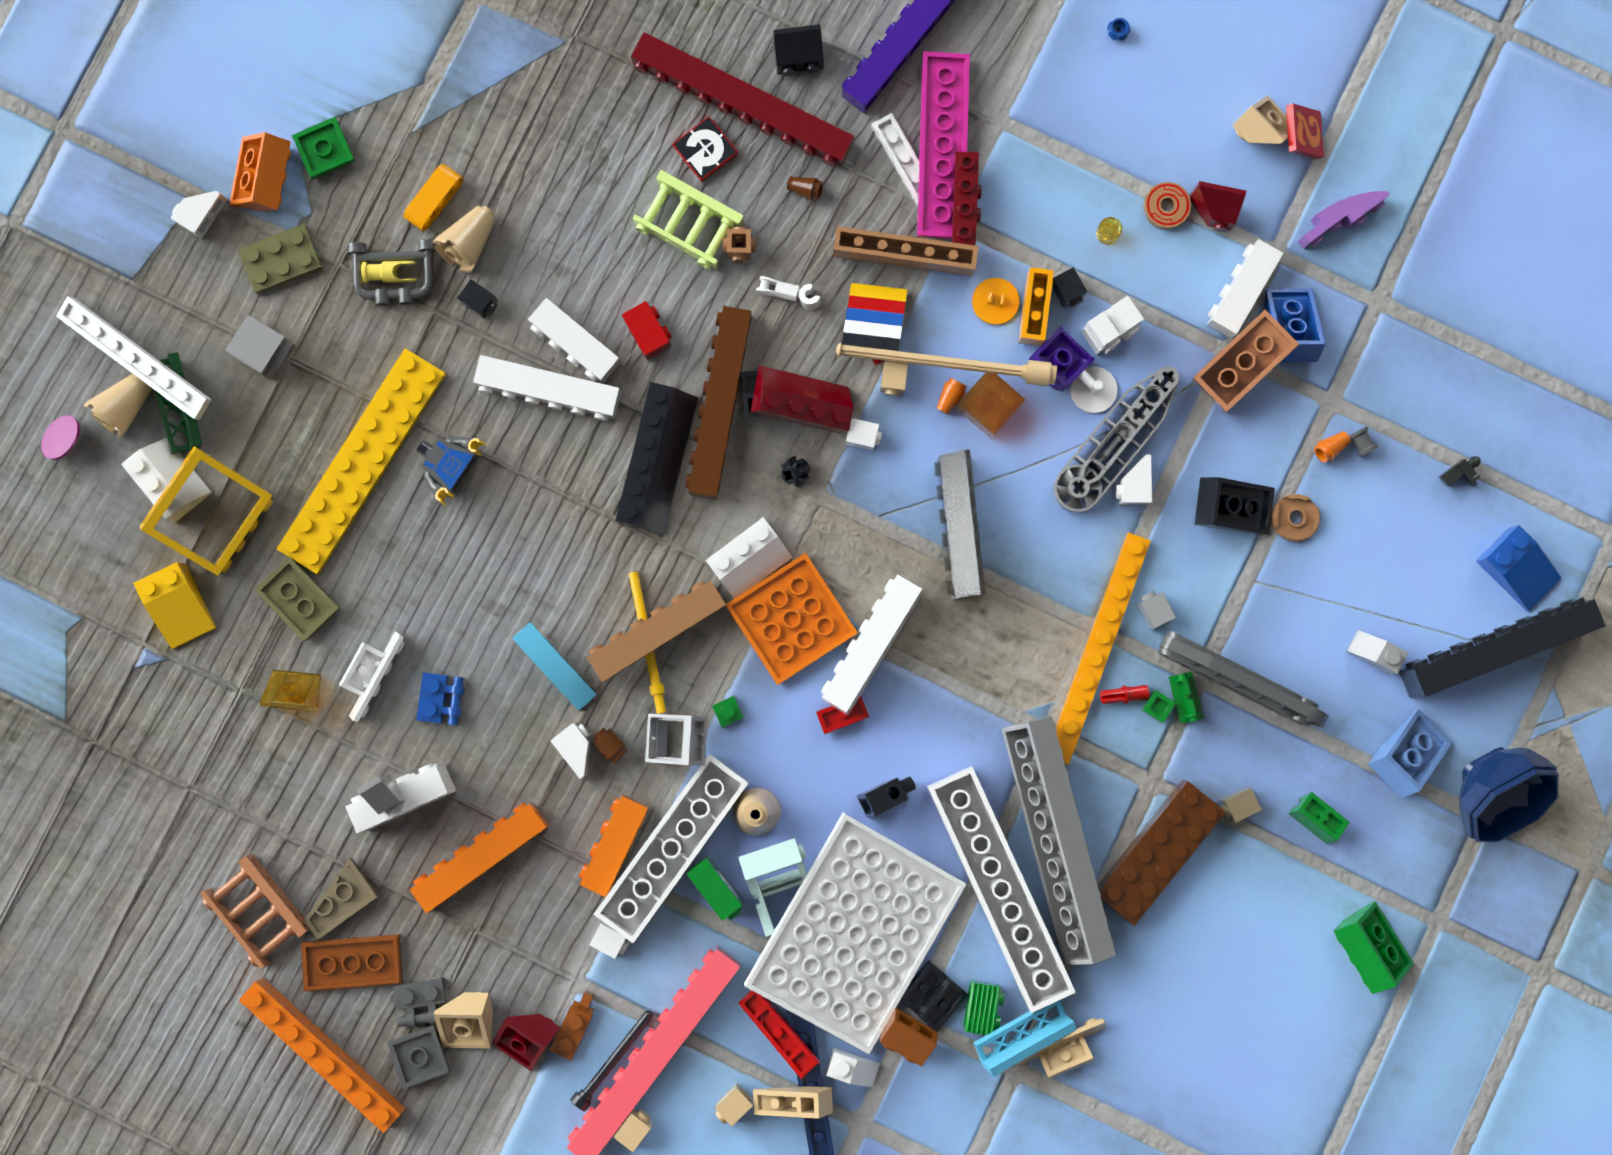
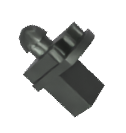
M1478 456L1469 458V461L1461 459L1441 474L1439 478L1446 486H1449L1463 476L1468 484L1475 488L1478 485L1475 480L1480 476L1474 468L1479 467L1481 459Z

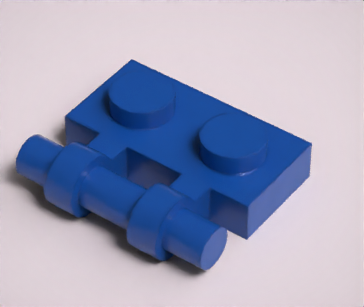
M423 673L416 720L442 723L443 714L449 715L448 724L457 725L458 716H461L462 712L460 702L461 694L464 695L465 687H463L464 678L454 676L453 686L447 685V675ZM446 692L452 693L450 707H444Z

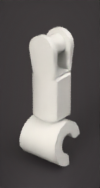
M760 276L759 278L761 281L760 287L756 289V292L759 294L795 302L797 299H800L803 308L811 311L817 309L821 304V296L816 295L811 299L807 298L808 295L813 293V284L804 285L800 289L798 285L769 277ZM770 284L776 286L775 291L769 290Z

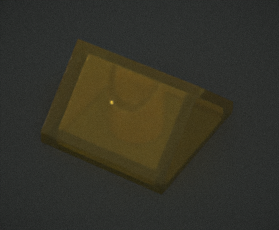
M273 669L259 702L260 706L317 712L321 674Z

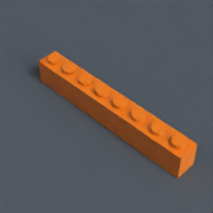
M265 978L255 981L239 999L247 1009L383 1133L406 1110V1107Z

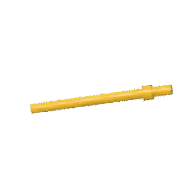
M638 572L629 573L637 617L638 620L642 618L646 621L648 618ZM653 651L645 656L651 682L649 689L651 696H654L657 714L666 712L663 697L665 690L663 683L660 682L655 653Z

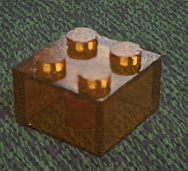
M985 372L959 401L956 409L992 439L1026 399L997 374Z

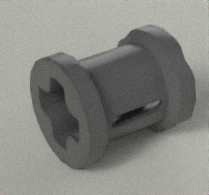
M1367 426L1349 435L1359 451V457L1379 447L1373 443L1367 432L1369 430Z

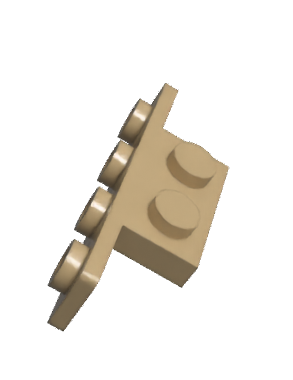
M1097 1018L1087 1020L1084 1026L1077 1028L1072 1033L1022 1060L1016 1066L1039 1057L1048 1079H1051L1094 1061L1084 1038L1105 1030L1104 1019L1097 1020Z

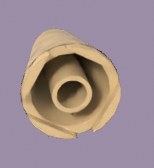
M476 206L434 239L433 244H436L435 250L452 266L456 262L461 266L459 270L467 273L472 272L494 226V213L486 206Z
M132 373L88 400L83 407L86 410L90 407L93 412L91 416L109 432L113 433L116 430L118 432L117 438L121 439L152 391V388Z
M750 788L745 790L734 803V821L738 828L748 835L762 836L768 834L777 826L780 820L781 808L779 801L773 793L766 789ZM758 810L760 817L758 819L753 818L751 811Z

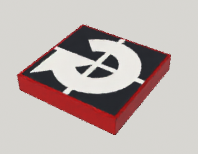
M710 116L672 144L673 148L701 183L738 155V151Z

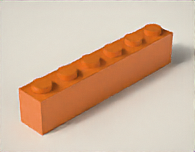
M523 802L512 810L515 814L509 819H506L504 816L493 824L495 829L488 834L486 831L481 832L473 838L475 843L467 848L466 845H463L453 853L455 857L449 862L444 859L433 867L435 872L427 876L424 873L413 881L415 886L410 891L426 914L549 827L534 803L526 805Z

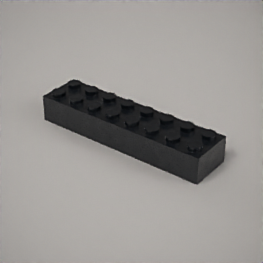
M1584 597L1575 600L1564 601L1558 607H1550L1537 612L1538 615L1526 616L1516 620L1515 624L1503 625L1493 629L1494 632L1472 637V641L1460 642L1449 646L1450 650L1442 652L1440 650L1427 655L1428 660L1427 658L1417 659L1406 663V668L1400 670L1399 673L1409 697H1427L1606 627L1595 599L1585 600Z

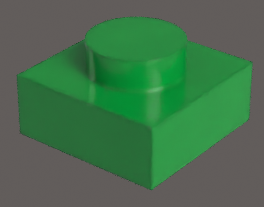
M1154 690L1141 711L1160 723H1164L1176 702Z
M734 696L712 705L722 728L744 718Z

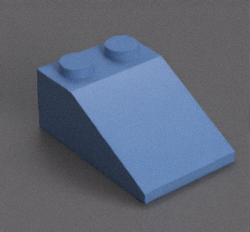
M1417 709L1379 747L1368 765L1401 798L1421 791L1452 742Z

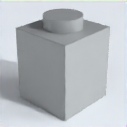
M1152 591L1142 596L1143 601L1137 604L1150 630L1176 618L1163 592L1156 594L1155 591Z

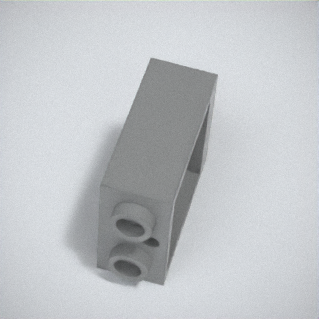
M648 714L645 762L705 766L708 717ZM669 721L684 722L682 758L666 757Z

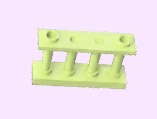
M660 170L656 177L658 185H660V191L644 219L634 215L633 221L636 229L645 235L651 233L698 259L697 263L706 269L712 267L717 270L719 266L718 260L713 257L723 242V238L727 235V229L741 227L744 223V215ZM674 193L680 196L681 202L665 229L662 230L653 225L652 222L667 196ZM694 204L701 208V214L686 240L682 241L672 234L687 208ZM714 215L721 219L720 222L722 224L704 253L693 247L709 217L712 218Z

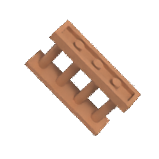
M250 854L238 861L242 866L240 868L241 871L216 892L210 888L203 890L200 895L203 897V904L217 914L249 954L248 959L251 964L263 969L271 964L266 956L292 935L302 937L310 932V930L303 921L305 918L256 857ZM247 878L252 879L257 885L255 887L256 890L229 911L221 899ZM267 897L272 904L271 909L244 930L236 918L259 899ZM282 916L287 922L286 928L260 949L251 937L274 918Z

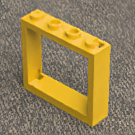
M194 446L139 527L141 531L219 576L221 571L225 573L231 565L232 560L230 558L235 551L238 553L246 542L244 537L248 531L252 533L259 523L257 518L260 513H265L273 502L270 500L272 495ZM200 460L260 496L215 564L154 528Z

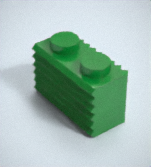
M970 980L963 1030L965 1032L988 1035L1000 1028L1001 1016L997 1015L998 1006H1003L1004 991H1001L999 984Z

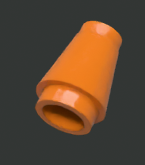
M950 377L949 381L944 384L936 408L949 415L950 411L966 394L964 391L967 386Z
M1342 431L1317 442V446L1314 447V453L1321 462H1332L1351 443V439L1346 432Z

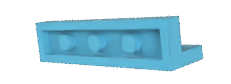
M1061 1000L1033 1013L1029 1011L975 1041L974 1046L982 1066L994 1077L1077 1029L1074 1021L1066 1015ZM1056 1006L1058 1014L1050 1019L1045 1018L1048 1010ZM1032 1019L1037 1020L1033 1029L1025 1030L1028 1021ZM1016 1031L1013 1040L1010 1042L1004 1041L1007 1033ZM991 1042L995 1043L993 1051L985 1055L982 1047Z

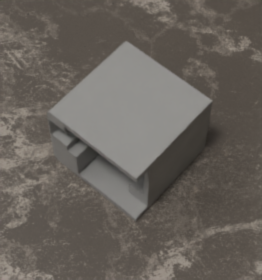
M247 315L225 352L271 380L294 344L281 334Z

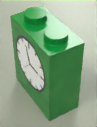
M709 855L687 872V876L722 921L726 918L731 921L741 913V906L744 901Z

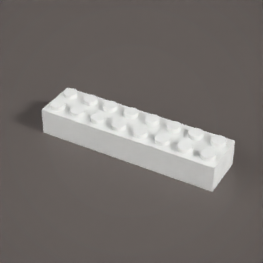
M709 754L705 759V766H700L593 915L634 943L746 788L749 781Z

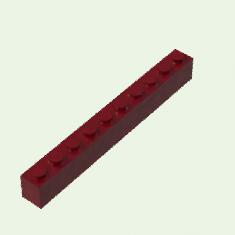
M643 32L631 55L632 64L639 72L644 74L649 72L655 75V78L661 83L667 84L669 82L675 85L678 91L684 94L691 93L697 96L696 98L700 102L707 105L711 103L717 106L718 110L724 114L730 115L732 113L738 116V119L744 124H754L760 127L759 129L763 133L770 136L774 134L780 137L783 143L789 146L794 144L802 148L801 150L809 156L817 155L823 158V162L829 166L835 167L837 165L842 167L854 143V135Z

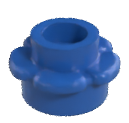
M1116 18L1110 21L1107 26L1109 37L1113 40H1125L1130 32L1128 21L1124 18Z

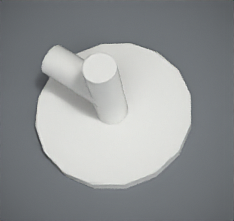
M1095 366L1086 368L1071 383L1070 388L1071 397L1075 405L1084 412L1093 414L1103 412L1111 407L1116 400L1118 391L1116 380L1112 374L1104 368Z

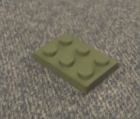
M305 224L238 249L256 294L263 293L323 269Z
M288 557L254 590L304 642L310 639L341 609L291 557Z

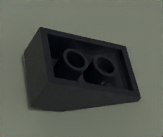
M1200 477L1194 525L1269 535L1275 488L1221 477Z

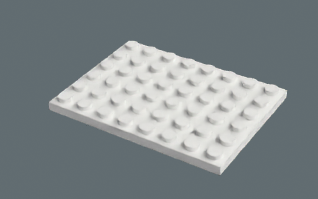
M842 813L744 982V986L870 1054L965 888L966 883L847 814Z

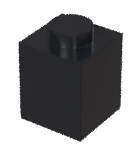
M1074 267L1053 278L1052 289L1063 308L1068 305L1072 308L1084 301L1083 297L1086 295L1087 290Z
M472 279L469 280L457 297L461 304L483 319L487 315L490 316L497 307L496 302L498 300L494 294Z

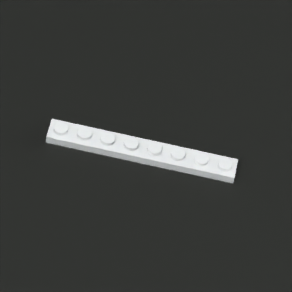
M67 296L56 317L193 419H201L211 402L209 397L78 300Z

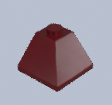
M1199 181L1189 196L1191 203L1207 226L1214 227L1213 229L1218 232H1227L1228 230L1231 231L1236 225L1247 190Z
M540 1013L507 1017L493 1039L492 1045L529 1071H532L560 1027L550 1018L544 1017Z

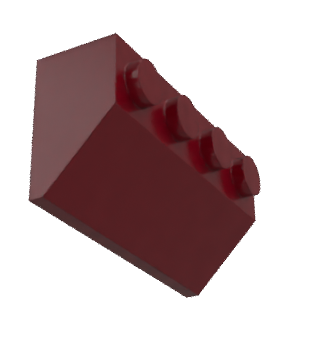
M759 366L750 413L834 433L849 431L853 412L849 387L770 367Z

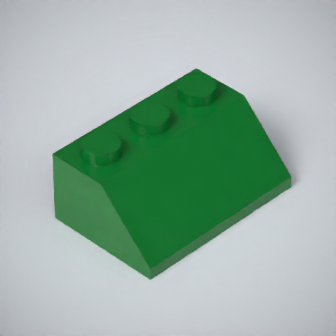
M1376 901L1371 902L1342 920L1333 930L1338 942L1342 944L1348 954L1350 962L1356 967L1363 983L1372 994L1396 987L1414 965Z

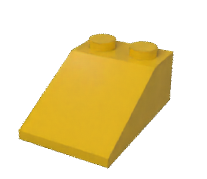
M175 562L133 583L144 607L171 649H175L216 629L187 564Z

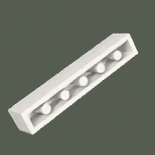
M483 355L479 357L473 383L479 387V391L492 394L493 391L501 392L503 397L509 399H516V396L525 398V402L539 405V402L548 403L549 408L555 410H562V407L569 408L571 413L585 416V413L594 414L595 419L608 421V418L615 419L621 396V390L617 387Z
M899 575L894 580L890 579L884 589L886 594L883 599H878L871 610L874 612L870 620L865 619L859 629V632H861L857 641L854 639L851 641L846 650L849 653L846 659L838 662L834 669L836 675L833 680H828L821 690L823 701L846 715H849L923 595L920 587Z

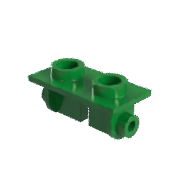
M1192 671L1168 677L1174 702H1176L1175 705L1180 724L1204 718Z

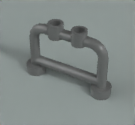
M419 240L418 251L367 253L366 243H348L347 254L352 255L353 285L356 293L363 299L375 300V305L381 306L390 305V299H399V304H413V298H420L429 294L434 283L433 252H437L434 248L436 244H433L434 240ZM424 261V284L421 288L376 289L369 291L363 286L361 276L362 262Z

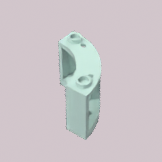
M795 838L738 857L751 895H753L754 899L758 898L760 902L755 905L768 941L775 929L764 897L801 885L807 875L802 860L806 858L802 844L797 845ZM794 865L798 866V869L758 881L759 877Z

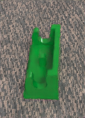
M1313 792L1302 796L1299 799L1300 804L1292 808L1288 814L1324 843L1328 844L1338 841L1350 822Z

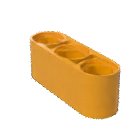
M442 163L407 206L403 218L422 232L426 231L458 191L464 178Z

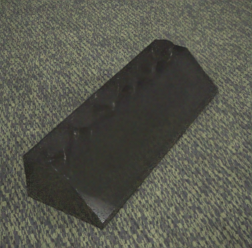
M970 449L939 455L938 462H934L935 477L939 476L940 486H936L937 499L942 500L943 509L939 510L940 524L945 526V533H941L942 546L947 547L948 557H944L945 571L950 573V580L946 581L947 593L952 595V600L978 598L985 595Z

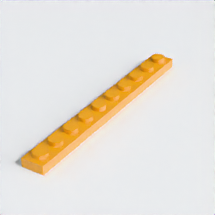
M1129 532L1126 534L1056 725L1059 745L1063 752L1064 763L1067 765L1071 761L1151 542Z

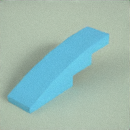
M532 622L528 623L512 638L579 711L597 695Z

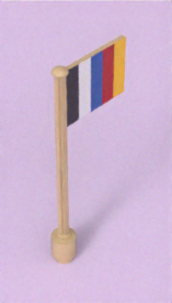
M851 283L842 343H839L836 347L838 357L842 355L1020 376L1021 379H1026L1025 384L1039 386L1055 385L1057 366L1051 365V362L1028 360V365L1023 364V366L900 352L899 345L907 289Z

